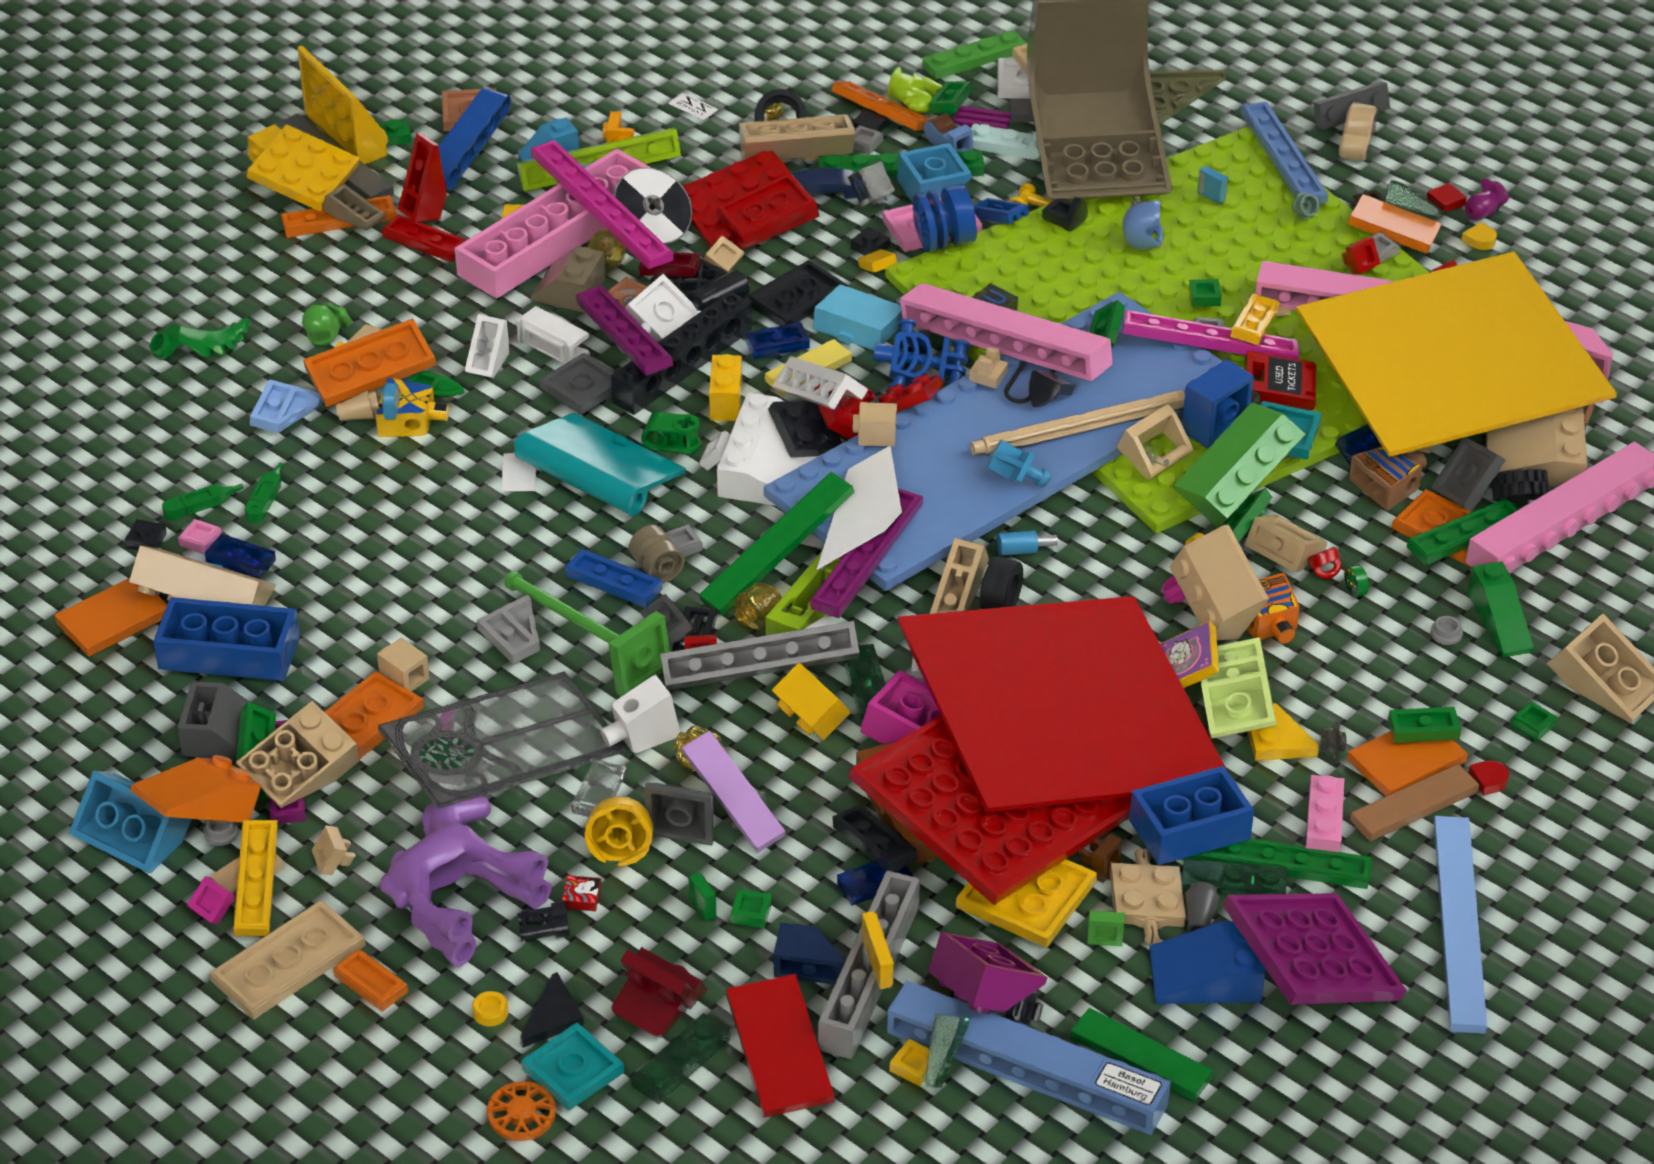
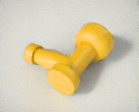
M1024 183L1019 189V195L1011 197L1008 201L1025 205L1030 203L1043 207L1050 204L1053 200L1045 199L1036 194V188L1032 184Z

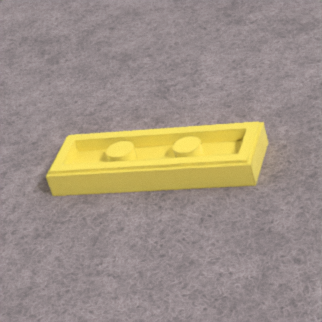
M832 339L796 358L836 370L852 361V353L835 339ZM786 363L766 372L765 382L772 387ZM776 390V391L779 392L782 396L786 395V393H783V392H780V391Z

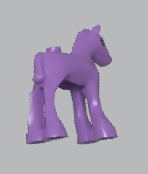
M469 795L439 805L432 796L433 802L426 806L422 814L423 830L426 837L406 851L400 850L395 853L391 859L389 871L381 878L380 889L392 897L396 907L403 909L409 906L412 912L411 923L425 934L434 948L443 952L448 962L453 966L461 967L471 959L476 949V940L472 934V915L457 909L438 908L433 905L431 896L438 890L452 885L465 874H472L488 881L508 896L519 899L533 909H537L547 901L551 893L552 884L543 879L549 862L547 856L536 851L501 852L490 846L466 825L486 818L491 813V806L487 797Z

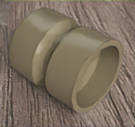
M645 526L638 530L630 540L629 551L646 574L661 579L662 583L674 579L682 571L685 557L660 526Z

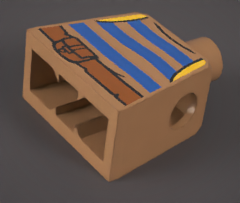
M1379 447L1352 456L1349 480L1388 511L1418 490L1422 468L1426 467L1427 460L1424 454L1419 451L1412 454L1403 453L1389 457L1384 448Z

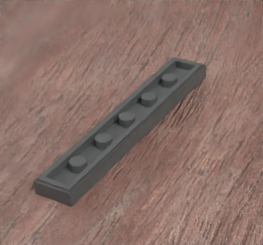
M298 113L275 124L280 129H283L288 124L345 150ZM361 161L357 169L344 183L364 199L394 194L393 185Z

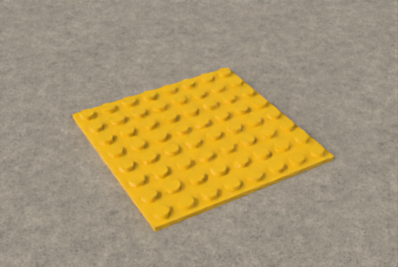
M1515 251L1296 306L1297 313L1389 457L1617 397L1614 388Z

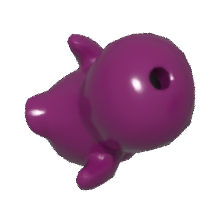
M1486 178L1481 179V191L1470 196L1465 204V211L1470 219L1479 221L1489 215L1493 216L1496 214L1497 208L1508 202L1509 195L1500 182L1491 181Z

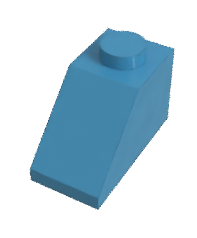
M567 117L542 124L519 152L518 159L521 162L532 160L531 148L553 140L567 152L579 149L578 131Z

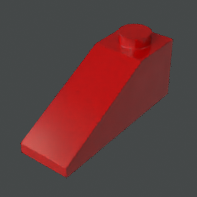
M416 133L398 210L414 222L441 219L447 195L439 146L422 133Z

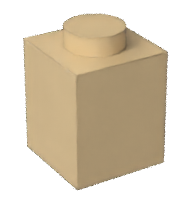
M860 402L859 415L853 414V433H859L858 445H891V447H895L897 404Z
M399 638L377 653L379 673L410 691H413L430 679L427 655L403 638Z

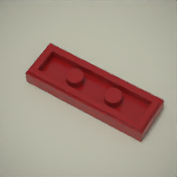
M397 215L382 228V237L451 263L456 260L455 247L467 241L423 223L414 222L412 219Z

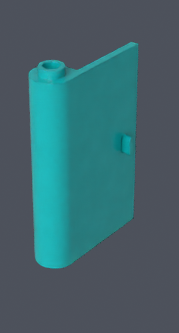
M574 412L528 430L519 435L514 442L516 458L630 516L637 515L643 509L649 489L681 476L686 471L685 467Z

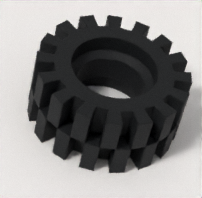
M1509 470L1499 472L1492 480L1493 501L1496 502L1505 498L1509 502L1536 500L1549 492L1546 470Z

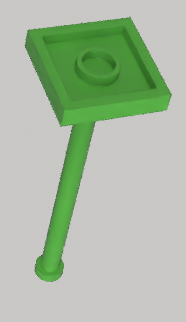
M511 571L506 576L504 581L506 588L512 591L518 590L524 595L528 594L531 599L609 644L616 694L623 696L650 677L663 673L660 654L670 652L665 616L661 613L653 612L619 635L527 582L520 573Z

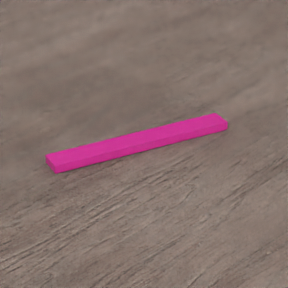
M555 140L531 148V157L648 269L673 261V252Z

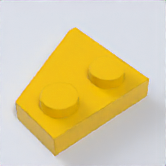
M1273 703L1277 725L1247 731L1255 761L1318 757V743L1277 703Z

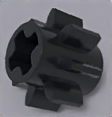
M1033 992L1005 1011L1004 1018L1025 1024L1028 1027L1031 1020L1039 1022L1044 1005L1036 1002L1038 993Z

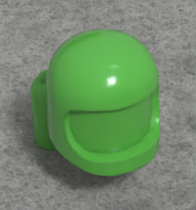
M329 302L309 307L302 317V325L307 331L309 341L319 347L329 345L337 337L340 327L347 328L352 324V319L345 308L335 307Z

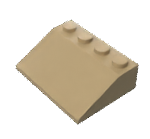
M1583 407L1485 432L1486 448L1506 460L1499 472L1517 471L1518 469L1546 470L1550 486L1558 487L1586 470L1587 453Z

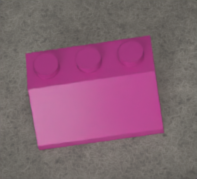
M899 670L868 703L860 732L881 744L895 743L941 715L927 685Z

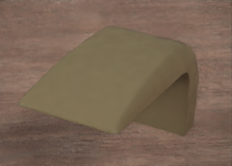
M1033 0L1027 44L1028 86L1048 198L1051 200L1062 198L1073 200L1074 197L1090 199L1170 193L1172 184L1149 72L1148 0Z

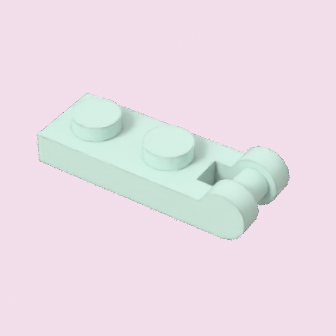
M973 124L971 128L973 129L972 149L1031 160L1038 159L1040 156L1036 131L1028 134L1017 132L1013 129L990 127L986 124Z

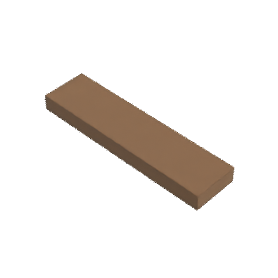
M1457 764L1351 812L1350 822L1371 842L1478 793L1479 784Z

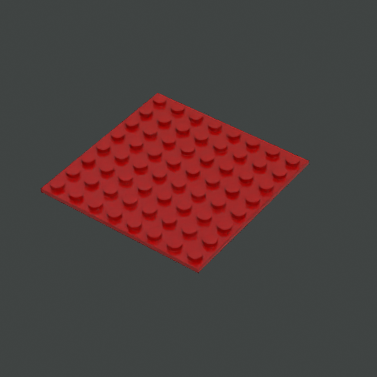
M1134 596L898 616L897 623L986 812L1131 797L1133 790L1217 767H1225Z

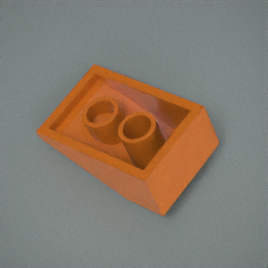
M213 755L212 759L196 758L131 785L130 791L165 817L243 822V820H251L261 785L250 778L248 771L233 766L231 759L220 755Z

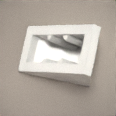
M478 314L465 372L494 378L509 355L507 321Z

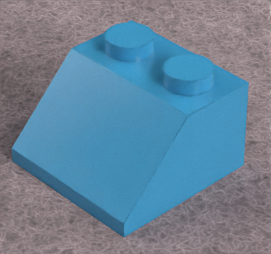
M950 143L899 153L897 181L911 201H913L914 194L924 193L926 196L928 191H935L939 198H941L942 188L958 184L965 185L972 177V173Z

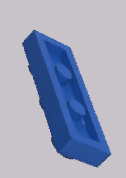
M581 549L565 566L566 577L645 608L663 589L661 579Z

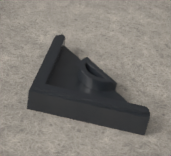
M558 972L552 974L520 1035L523 1048L559 1035L575 1023H579L581 1026L584 1025V1017Z

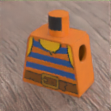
M1280 573L1259 579L1269 600L1246 631L1253 638L1260 637V640L1275 636L1280 643L1285 644L1295 637V629L1297 628L1299 617V604L1285 573Z

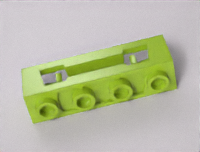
M822 551L765 617L766 636L805 629L827 615L810 609V600L843 556L827 564L822 571L821 569L816 571ZM792 602V606L790 607V609L787 612H784L785 609Z

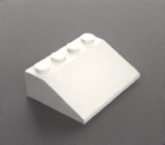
M747 392L717 468L718 497L776 506L764 497V486L818 457H790L768 411L773 402L783 401L780 398Z

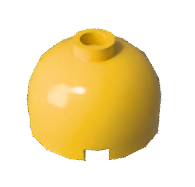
M614 796L602 800L593 808L586 821V845L589 851L599 861L606 863V860L620 861L616 866H627L637 863L647 854L653 839V822L648 810L640 802L629 797Z

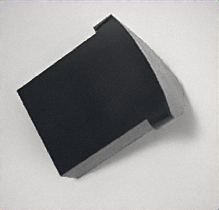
M1074 197L1072 202L1063 198L1055 199L1043 209L1042 219L1071 232L1086 220L1088 207L1084 200Z
M1033 370L1029 382L1031 404L1033 407H1041L1053 401L1058 395L1071 396L1076 385L1053 372Z

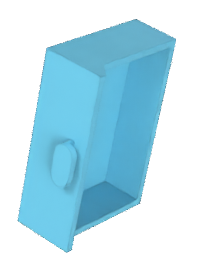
M840 284L815 307L813 329L834 336L841 342L847 344L854 343L875 351L876 343L884 344L900 329L898 321L903 319L901 305Z

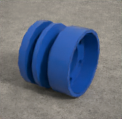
M963 184L942 188L941 201L935 191H928L926 196L924 193L914 194L912 201L914 225L922 247L926 252L936 251L937 246L939 249L947 248L948 235L956 246L975 242L977 238L976 217L970 195Z

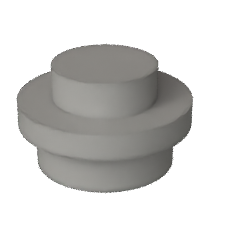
M1441 616L1432 624L1430 634L1435 641L1443 645H1452L1462 639L1463 629L1460 621L1455 617Z
M208 820L203 831L204 838L208 843L215 846L227 845L238 836L237 824L229 821Z

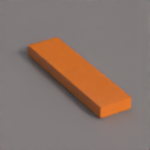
M836 81L833 83L832 92L915 131L924 130V123L930 120L926 116L850 81Z
M391 195L366 199L386 214L385 218L380 222L390 221L397 216ZM313 208L281 214V222L286 238L355 227L328 214L324 210L320 212Z

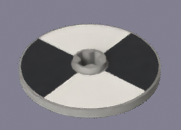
M637 168L623 175L614 187L612 195L666 246L678 241L690 227L692 220L690 199L682 185L669 174L654 168ZM654 204L656 208L651 210L648 206Z

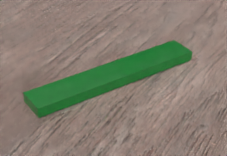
M832 471L827 474L699 594L701 601L711 609L717 610V613L721 616L726 614L855 493L853 486Z
M1252 838L1179 859L1368 889L1372 857L1307 849L1304 846Z

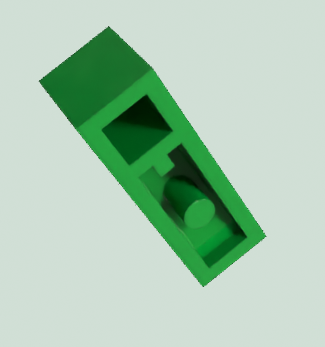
M1503 562L1472 566L1468 596L1501 656L1505 658L1533 653L1534 647L1516 587Z

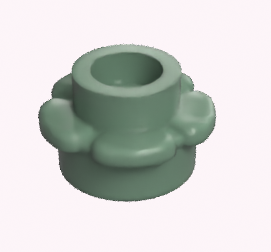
M1300 192L1296 195V200L1293 201V211L1297 213L1298 218L1307 220L1308 217H1313L1318 212L1319 200L1313 194Z

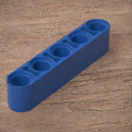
M483 87L439 145L446 190L450 191L454 188L507 115L511 105V97L509 95Z

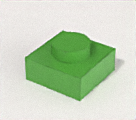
M1090 910L1087 944L1122 947L1125 913Z

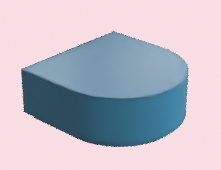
M386 383L383 388L382 397L383 414L385 419L396 420L400 403L398 383Z

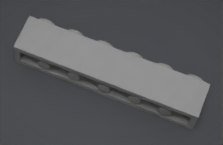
M854 621L661 653L660 656L665 686L669 691L792 670L798 662L804 667L856 659L859 658V647Z
M886 871L868 912L874 911L877 914L890 954L895 963L919 908L920 879ZM862 926L818 1022V1046L820 1051L848 1059H853L883 989H879L862 940Z

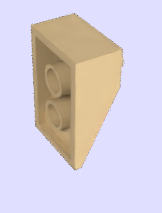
M1604 613L1547 663L1569 688L1629 723L1654 701V667Z

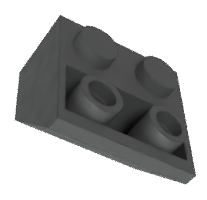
M191 682L177 728L182 756L212 758L213 755H220L229 759H236L241 707L250 701L224 683Z

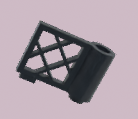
M701 259L695 277L666 276L669 280L678 279V281L671 282L692 302L697 311L704 310L729 291L742 298L748 295L750 290L749 283L741 271L734 269L726 272ZM653 276V277H651V278H650V280H651V283H650V284H652V283H653L657 278H659L660 276ZM716 277L715 279L703 280V278ZM698 278V280L683 281V279ZM688 289H694L693 291H691V292H689V293H686V292L683 291V290H688Z

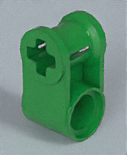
M656 411L650 415L641 436L642 443L645 447L654 451H669L681 454L696 453L701 449L702 445L697 432L700 428V421L698 417L691 414L682 415Z

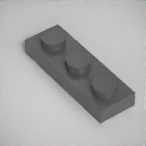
M1379 81L1313 102L1317 129L1324 130L1345 123L1348 108L1353 102L1373 105L1377 108L1378 112L1390 109L1387 82Z

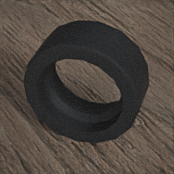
M774 89L765 93L759 99L755 109L754 120L755 122L765 121V111L774 103L787 104L796 112V118H806V106L802 99L794 92L786 89Z

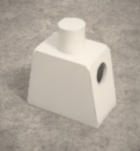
M656 675L614 701L611 707L615 722L600 729L602 738L608 747L624 740L634 753H639L681 736L672 696Z

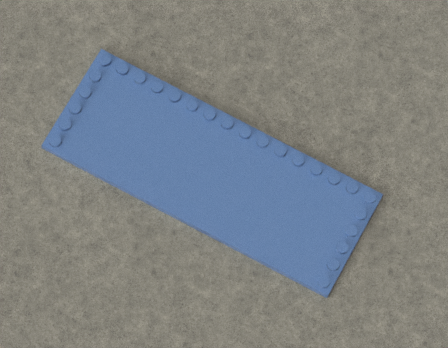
M1119 291L1061 324L1089 332L1095 311L1116 300L1122 303L1125 310L1147 314L1152 313ZM1121 323L1116 344L1111 349L1113 365L1093 381L1059 371L1055 372L1056 375L1076 385L1071 396L1058 395L1053 401L1041 407H1033L1031 400L1019 404L1009 401L1004 395L1005 387L1023 360L1003 355L1000 357V360L1008 362V372L997 389L969 381L968 374L937 391L930 400L900 411L896 414L895 447H891L897 487L923 496V505L869 579L887 591L948 556L954 538L972 542L1122 455L1117 445L1125 430L1145 417L1026 446H1016V448L1035 454L1030 465L1040 470L1044 468L1050 471L1051 479L1042 488L1035 485V481L1027 476H1024L1022 482H1013L988 469L987 465L990 454L972 455L970 442L980 440L981 437L1014 431L1018 428L1072 415H1081L1089 411L1144 398L1149 399L1173 391H1184L1186 385L1191 380L1198 378L1211 367L1223 361L1201 347L1122 334ZM1027 362L1009 389V395L1016 399L1027 398L1029 396V382L1032 371L1050 372L1052 369ZM1184 408L1174 410L1180 421L1183 420L1182 413ZM858 434L765 485L764 497L787 513L831 471L845 480L849 468L888 446L858 445ZM834 512L812 532L824 544Z

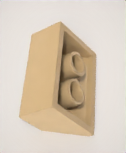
M1223 525L1185 545L1169 566L1199 624L1211 621L1216 627L1217 640L1239 639L1269 600L1229 525Z

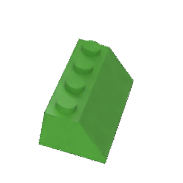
M1251 402L1177 481L1173 488L1214 526L1219 528L1302 439L1305 433L1283 413Z

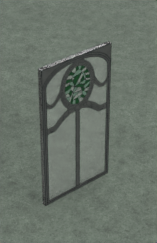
M565 671L378 726L380 734L438 809L626 752L627 748L622 741L611 747L607 746L602 738L600 729L608 726V724Z

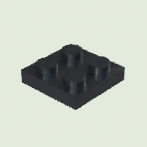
M807 400L776 401L768 408L790 457L820 456L842 444L838 433L827 427L816 403Z

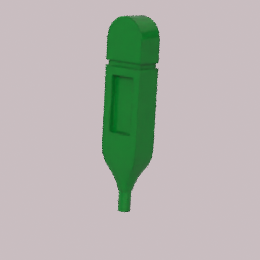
M281 462L278 463L274 470L266 472L261 476L244 508L247 521L257 523L265 518L282 486L281 469L283 464Z
M214 484L180 495V497L168 499L162 504L163 515L168 520H175L185 517V515H191L221 505L235 491L244 489L243 484L236 486Z

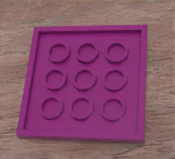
M1337 893L1228 895L1222 905L1290 1005L1401 1001L1407 991Z

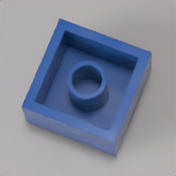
M1226 359L1220 364L1211 367L1198 378L1191 380L1184 390L1185 399L1182 413V426L1187 436L1204 447L1209 448L1251 403L1254 375Z

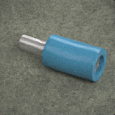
M1035 530L997 533L996 537L999 556L1037 553L1038 547L1058 545L1057 535L1037 536Z

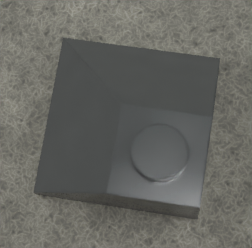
M646 783L644 787L645 808L648 810L653 822V836L713 845V794L675 785Z

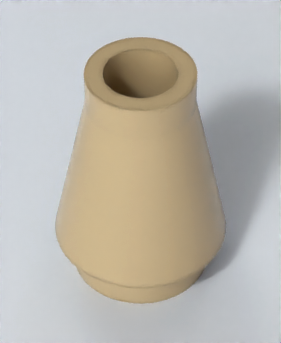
M369 390L342 403L336 404L339 420L376 419V411L380 402L377 392L369 393Z

